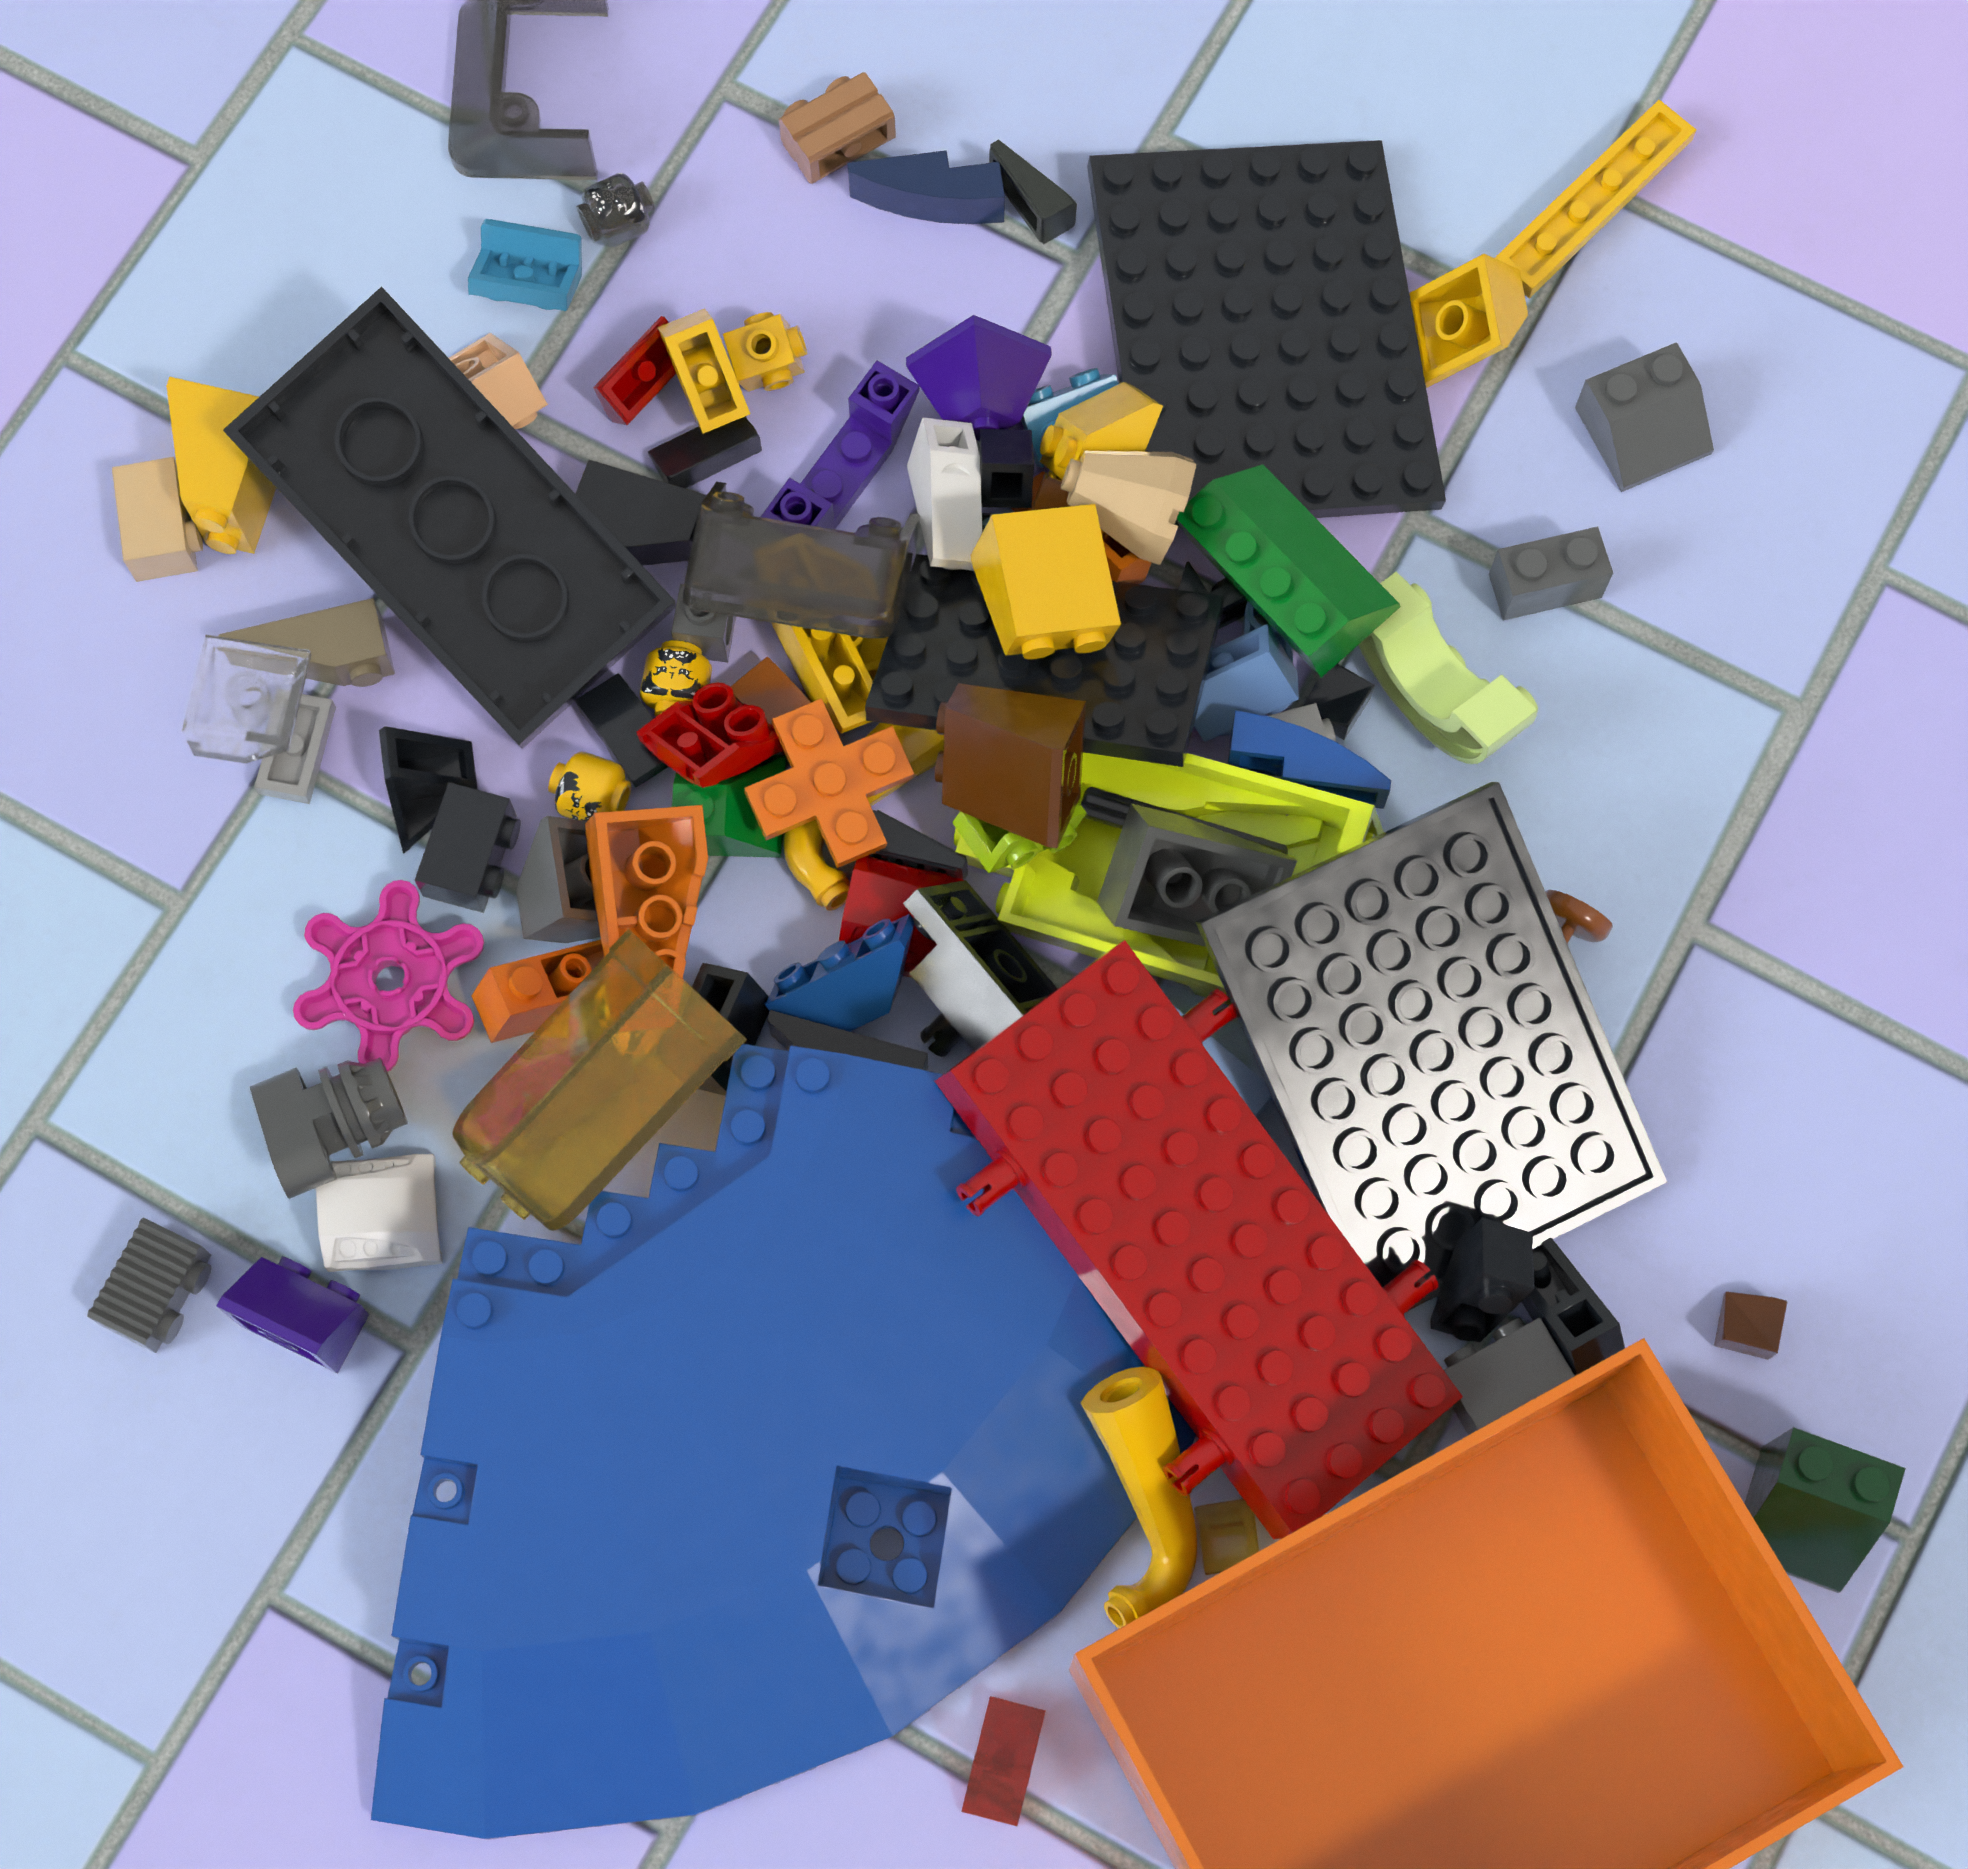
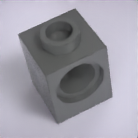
M680 584L671 630L673 640L689 642L698 646L702 650V655L708 660L728 663L736 621L732 591Z

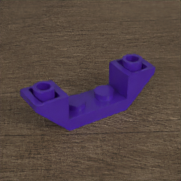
M876 360L848 398L849 419L801 483L789 477L760 516L761 522L787 538L803 534L814 541L835 530L892 453L920 391V386Z

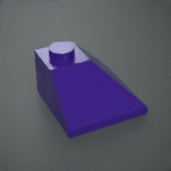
M972 315L907 356L906 367L942 420L972 423L975 438L977 441H980V429H1009L1021 421L1052 356L1049 345Z

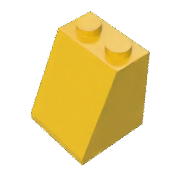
M169 377L166 387L181 500L207 546L225 554H235L237 550L254 554L276 487L234 444L223 429L258 399L259 396Z
M1089 504L991 515L970 556L975 575L1005 656L1023 654L1025 659H1039L1053 654L1058 649L1075 648L1077 653H1090L1104 648L1120 627L1121 622L1096 505Z

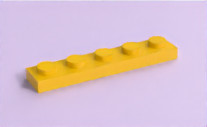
M1658 100L1512 240L1495 259L1520 270L1524 294L1530 299L1693 140L1697 129L1661 100Z

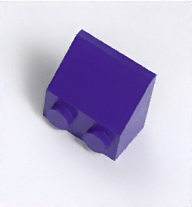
M284 1256L281 1257L278 1264L261 1257L221 1296L216 1307L239 1326L337 1374L370 1315L357 1303L360 1297L359 1293L334 1280H330L327 1288L308 1279L312 1272L310 1269Z

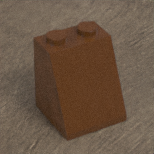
M958 683L949 701L941 702L937 715V734L944 735V750L939 751L935 765V781L942 783V804L1046 847L1058 848L1081 794L1086 701Z

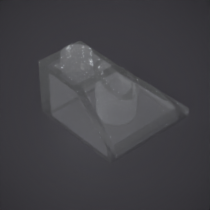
M205 635L181 730L193 755L249 763L289 751L312 656L311 651Z

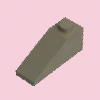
M374 598L218 634L220 644L231 663L340 686L354 685L357 687L374 685L380 682L383 677L395 674L384 621Z

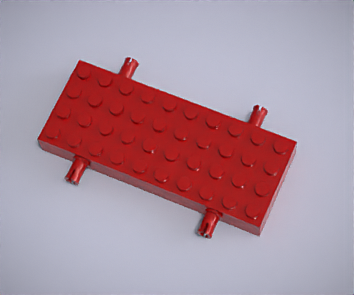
M1124 940L1105 952L934 1081L993 1160L965 1183L958 1185L956 1191L961 1201H964L983 1189L981 1195L966 1205V1208L972 1214L980 1217L986 1209L1014 1189L1145 1367L1159 1371L1166 1395L1199 1438L1172 1462L1162 1467L1167 1479H1171L1173 1476L1176 1477L1177 1480L1171 1485L1180 1494L1187 1496L1192 1492V1489L1220 1467L1273 1539H1282L1322 1517L1463 1397L1404 1316V1313L1438 1288V1281L1435 1275L1425 1279L1423 1276L1430 1269L1423 1262L1415 1259L1404 1271L1382 1288L1202 1043L1228 1022L1237 1018V1012L1233 1003L1225 1009L1222 1008L1214 1015L1212 1013L1213 1010L1227 1001L1229 997L1221 990L1214 989L1206 998L1181 1016Z

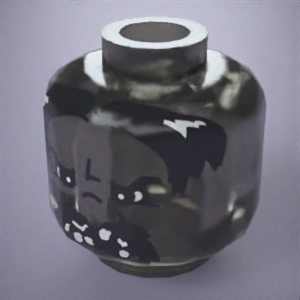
M616 173L586 187L582 192V204L576 206L581 222L592 242L595 243L600 240L602 244L611 248L645 234L650 227L648 212L655 209L652 197L644 182L641 181L634 184L630 177L624 173Z

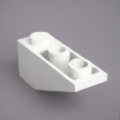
M922 417L907 463V469L930 566L943 567L949 570L963 569L974 571L970 555L982 534L980 454L972 423Z

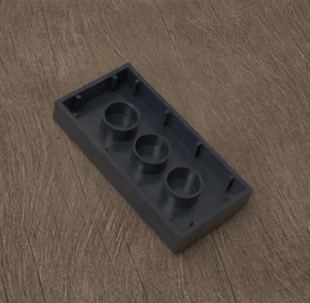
M382 286L223 429L234 444L521 749L527 746L566 710L574 700L579 698L676 608L675 600Z

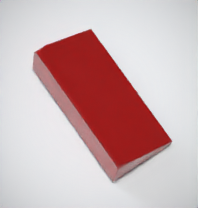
M661 316L593 387L606 415L614 423L628 425L676 375L658 327L669 323L664 316Z

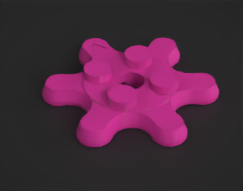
M404 880L393 881L382 889L379 897L380 907L378 915L374 921L366 926H348L331 913L315 915L308 921L305 927V939L313 950L322 953L328 958L331 972L328 980L322 986L300 995L295 1001L293 1008L294 1018L298 1024L308 1030L322 1029L326 1025L338 1020L354 1023L361 1034V1043L358 1049L359 1063L365 1064L380 1057L387 1072L391 1071L397 1064L400 1039L414 1027H429L436 1031L441 1038L448 1041H458L465 1038L471 1032L474 1026L472 1011L466 1004L457 1001L450 995L447 981L450 973L455 968L478 958L484 947L483 935L478 928L471 924H458L442 933L425 931L417 921L420 895L413 884ZM396 966L403 969L405 974L403 987H398L392 991H380L377 988L376 978L384 968Z

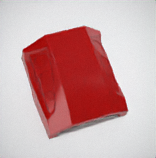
M720 682L711 683L700 688L695 693L692 701L675 702L636 732L640 742L659 760L687 781L702 788L716 785L722 780L746 772L772 755L784 751L773 725L768 723L763 709L755 705L740 703L736 700L732 688L728 684Z
M869 855L856 860L841 922L839 941H845L846 944H849L861 938L869 927L883 919H890L893 922L908 914L914 918L903 903L917 889L964 880L953 878L943 873L894 864L870 857ZM915 926L903 976L910 978L912 976L909 973L937 946L935 941L923 936Z

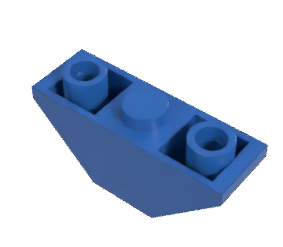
M908 914L893 922L890 919H883L869 927L861 938L849 944H846L845 941H838L827 947L818 956V959L804 966L799 962L787 966L774 978L775 984L765 1006L769 1011H776L849 1032L890 1013L901 984L915 925L912 916Z

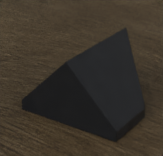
M387 726L379 730L384 780L403 854L433 828L448 782L478 790L472 741Z

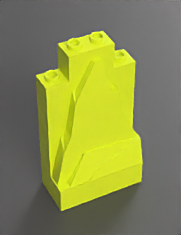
M1083 753L1081 794L1078 804H1081L1086 789L1094 787L1284 844L1288 847V855L1297 860L1292 876L1384 833L1376 808L1372 804L1187 753L1183 767ZM1083 818L1075 829L1078 834L1077 837L1062 850L1051 853L1049 849L1037 853L1032 860L1017 869H1012L1008 865L993 871V873L1012 878L1010 883L1005 882L1002 885L995 907L996 913L999 914L997 920L1011 933L1094 958H1099L1105 952L1125 940L1151 975L1187 985L1194 994L1205 998L1214 989H1219L1227 995L1205 946L1115 927L1098 905L1097 900L1122 829ZM955 829L954 845L957 846L955 852L966 856L968 865L986 870L958 830ZM1228 999L1223 1004L1230 1005L1231 1002Z

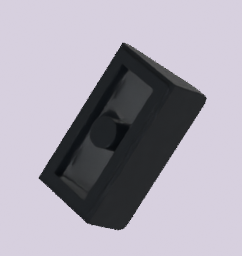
M745 416L706 433H702L698 426L649 450L648 455L663 482L688 488L761 452L762 447L759 434Z

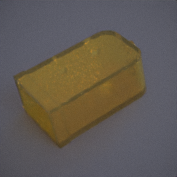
M628 928L609 948V953L462 1111L452 1133L453 1138L465 1155L459 1163L481 1184L485 1185L490 1179L504 1191L500 1197L501 1200L523 1220H526L531 1214L548 1230H558L573 1221L720 1064L723 1061H727L747 1039Z

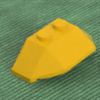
M799 534L753 551V559L771 624L810 702L812 703L822 698L834 727L840 733H844L873 722L866 721L865 704L894 618L868 568L835 551L816 545L814 540Z

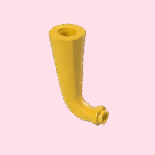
M879 723L867 735H872L893 726L913 769V778L933 768L936 765L939 751L944 750V735L937 734V731ZM907 782L867 798L870 806H873ZM814 820L785 833L784 854L789 870L811 892L817 905L824 906L828 911H832L846 903L850 881L845 872L829 867L825 863L822 851L825 841Z
M1149 1367L1128 1368L1114 1373L1090 1389L1080 1403L1110 1456L1151 1546V1563L1141 1580L1133 1585H1116L1108 1592L1109 1600L1104 1603V1609L1110 1621L1118 1629L1183 1594L1192 1578L1197 1559V1531L1190 1494L1187 1496L1180 1494L1171 1485L1177 1480L1176 1477L1173 1476L1171 1479H1167L1162 1467L1180 1455V1449L1162 1377L1159 1371Z

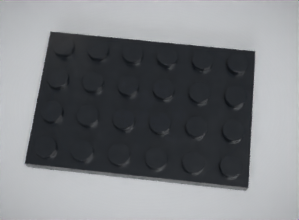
M916 554L865 704L866 721L937 731L936 723L941 702L949 701L958 683L1086 701L1083 753L1183 767L1223 613L1224 596L1112 581L1121 625L1104 648L1090 653H1077L1075 648L1058 649L1053 654L1043 658L1025 659L1023 654L1005 656L973 570H949L943 567L930 566L928 555Z

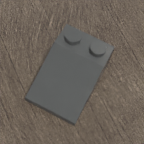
M1131 804L1097 903L1115 927L1206 947L1196 921L1291 877L1297 860L1287 854L1184 816Z

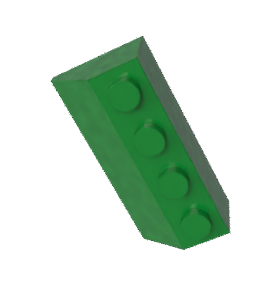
M1263 464L1213 479L1187 502L1184 512L1179 511L1176 521L1187 538L1320 678L1401 607L1399 602Z

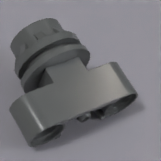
M380 1057L365 1064L349 1060L337 1064L340 1074L333 1077L327 1067L318 1069L322 1083L308 1089L297 1067L250 1086L273 1167L288 1199L337 1179L330 1158L331 1154L349 1147L354 1158L364 1155L361 1143L368 1141L372 1149L384 1144L394 1129L408 1124L397 1092Z

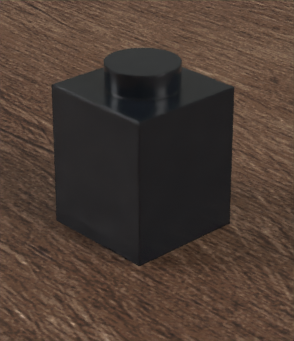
M980 429L979 454L982 507L1031 508L1034 475L1032 430Z

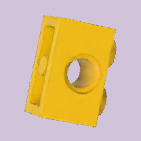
M705 308L658 327L694 419L702 433L750 415L714 320Z

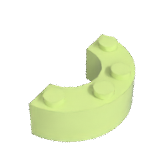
M1397 572L1380 583L1399 602L1401 607L1358 646L1384 691L1425 738L1441 751L1458 761L1478 764L1535 721L1538 706L1532 695L1521 686L1515 688L1503 675H1500L1490 683L1486 679L1478 678L1466 668L1465 661L1460 653L1453 646L1447 645L1441 636L1433 618L1430 598L1419 585L1415 583L1410 585Z

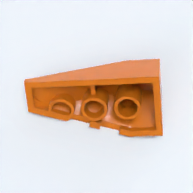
M702 805L594 813L585 823L590 877L616 1030L672 1026L686 965L685 957L691 929L694 926L698 908L696 906L701 882L705 876L708 862Z

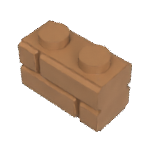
M862 72L851 79L848 76H843L834 80L827 87L824 94L810 102L807 100L794 102L785 110L783 116L779 118L780 136L783 146L792 159L797 162L799 169L810 184L817 182L847 165L848 162L860 158L896 137L893 110L883 96L878 93L876 86L866 72Z

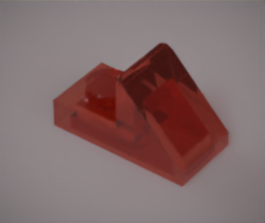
M990 1696L961 1812L1018 1826L1046 1710Z

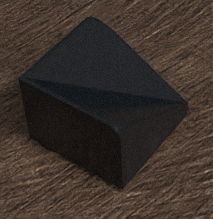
M1337 663L1322 678H1318L1303 706L1316 703L1321 719L1328 718L1333 726L1335 735L1345 740L1371 699L1375 685Z

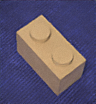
M168 457L112 467L123 561L136 582L198 571L195 552L203 551V540L181 500L175 458Z

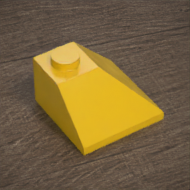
M1482 254L1409 293L1426 388L1508 347L1528 316L1519 269L1487 254Z

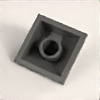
M546 816L541 819L516 887L523 939L571 943L601 937L590 877L585 823L587 821Z

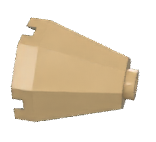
M1084 451L1080 461L1070 459L1062 480L1061 489L1069 492L1067 503L1070 506L1095 504L1100 529L1140 559L1160 565L1177 532L1178 526L1174 524L1179 511L1184 512L1196 463L1193 462V459L1174 452Z

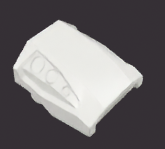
M433 1154L332 1161L337 1179L316 1188L318 1234L324 1268L328 1272L393 1270L443 1264L439 1243L434 1168H436V1159Z

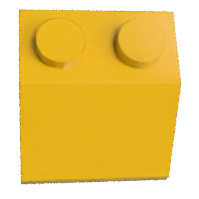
M1122 382L1059 413L1055 424L1050 425L1042 437L1040 444L1042 457L1040 462L1063 480L1070 459L1080 461L1084 451L1145 452L1163 405L1135 386Z

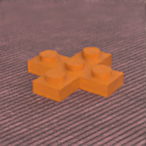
M822 698L773 718V728L792 768L747 786L744 789L746 798L765 840L767 841L815 820L837 868L886 848L887 841L867 798L907 782L914 777L913 769L893 726L843 746Z

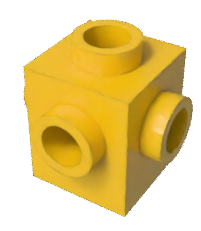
M772 312L759 313L747 318L744 321L745 326L723 333L737 381L748 392L764 387L765 391L778 390L794 382L793 376L805 373L800 358L808 354L803 335L798 325L791 327L781 314L774 316Z

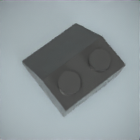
M1677 342L1585 380L1575 409L1621 492L1713 453L1714 448L1701 384Z

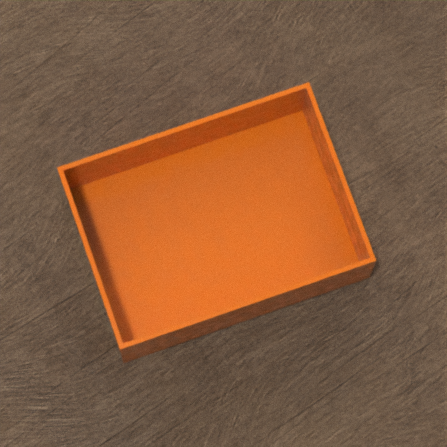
M1645 1338L1074 1654L1069 1668L1073 1680L1175 1869H1730L1904 1767Z

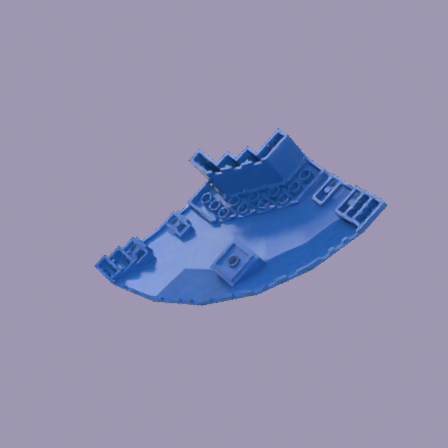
M736 1043L715 1152L659 1143L649 1198L592 1189L581 1245L468 1227L458 1277L453 1279L420 1453L424 1461L413 1513L410 1516L391 1634L392 1637L399 1640L388 1697L384 1698L371 1820L490 1840L509 1836L543 1834L562 1830L602 1827L702 1814L742 1798V1796L770 1785L778 1784L815 1769L817 1766L863 1750L865 1747L899 1734L956 1689L961 1688L996 1662L998 1658L1057 1617L1137 1519L1135 1510L1110 1456L1080 1403L1088 1391L1102 1380L1125 1369L1145 1367V1365L1014 1189L986 1209L980 1217L972 1214L966 1208V1205L981 1195L983 1189L979 1190L972 1197L961 1201L956 1187L961 1183H965L993 1160L934 1082L943 1074L848 1054L790 1046L789 1051ZM1167 1396L1181 1454L1193 1444L1196 1434ZM446 1481L454 1482L457 1489L454 1498L448 1502L439 1501L436 1496L439 1485ZM885 1528L896 1530L904 1541L903 1550L900 1555L888 1561L878 1559L870 1549L873 1535ZM421 1663L428 1664L431 1668L429 1681L424 1685H416L411 1677L414 1667Z

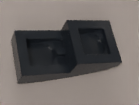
M619 673L574 700L580 713L604 742L612 759L624 769L625 775L635 788L669 767L640 742L636 732L653 720V718Z

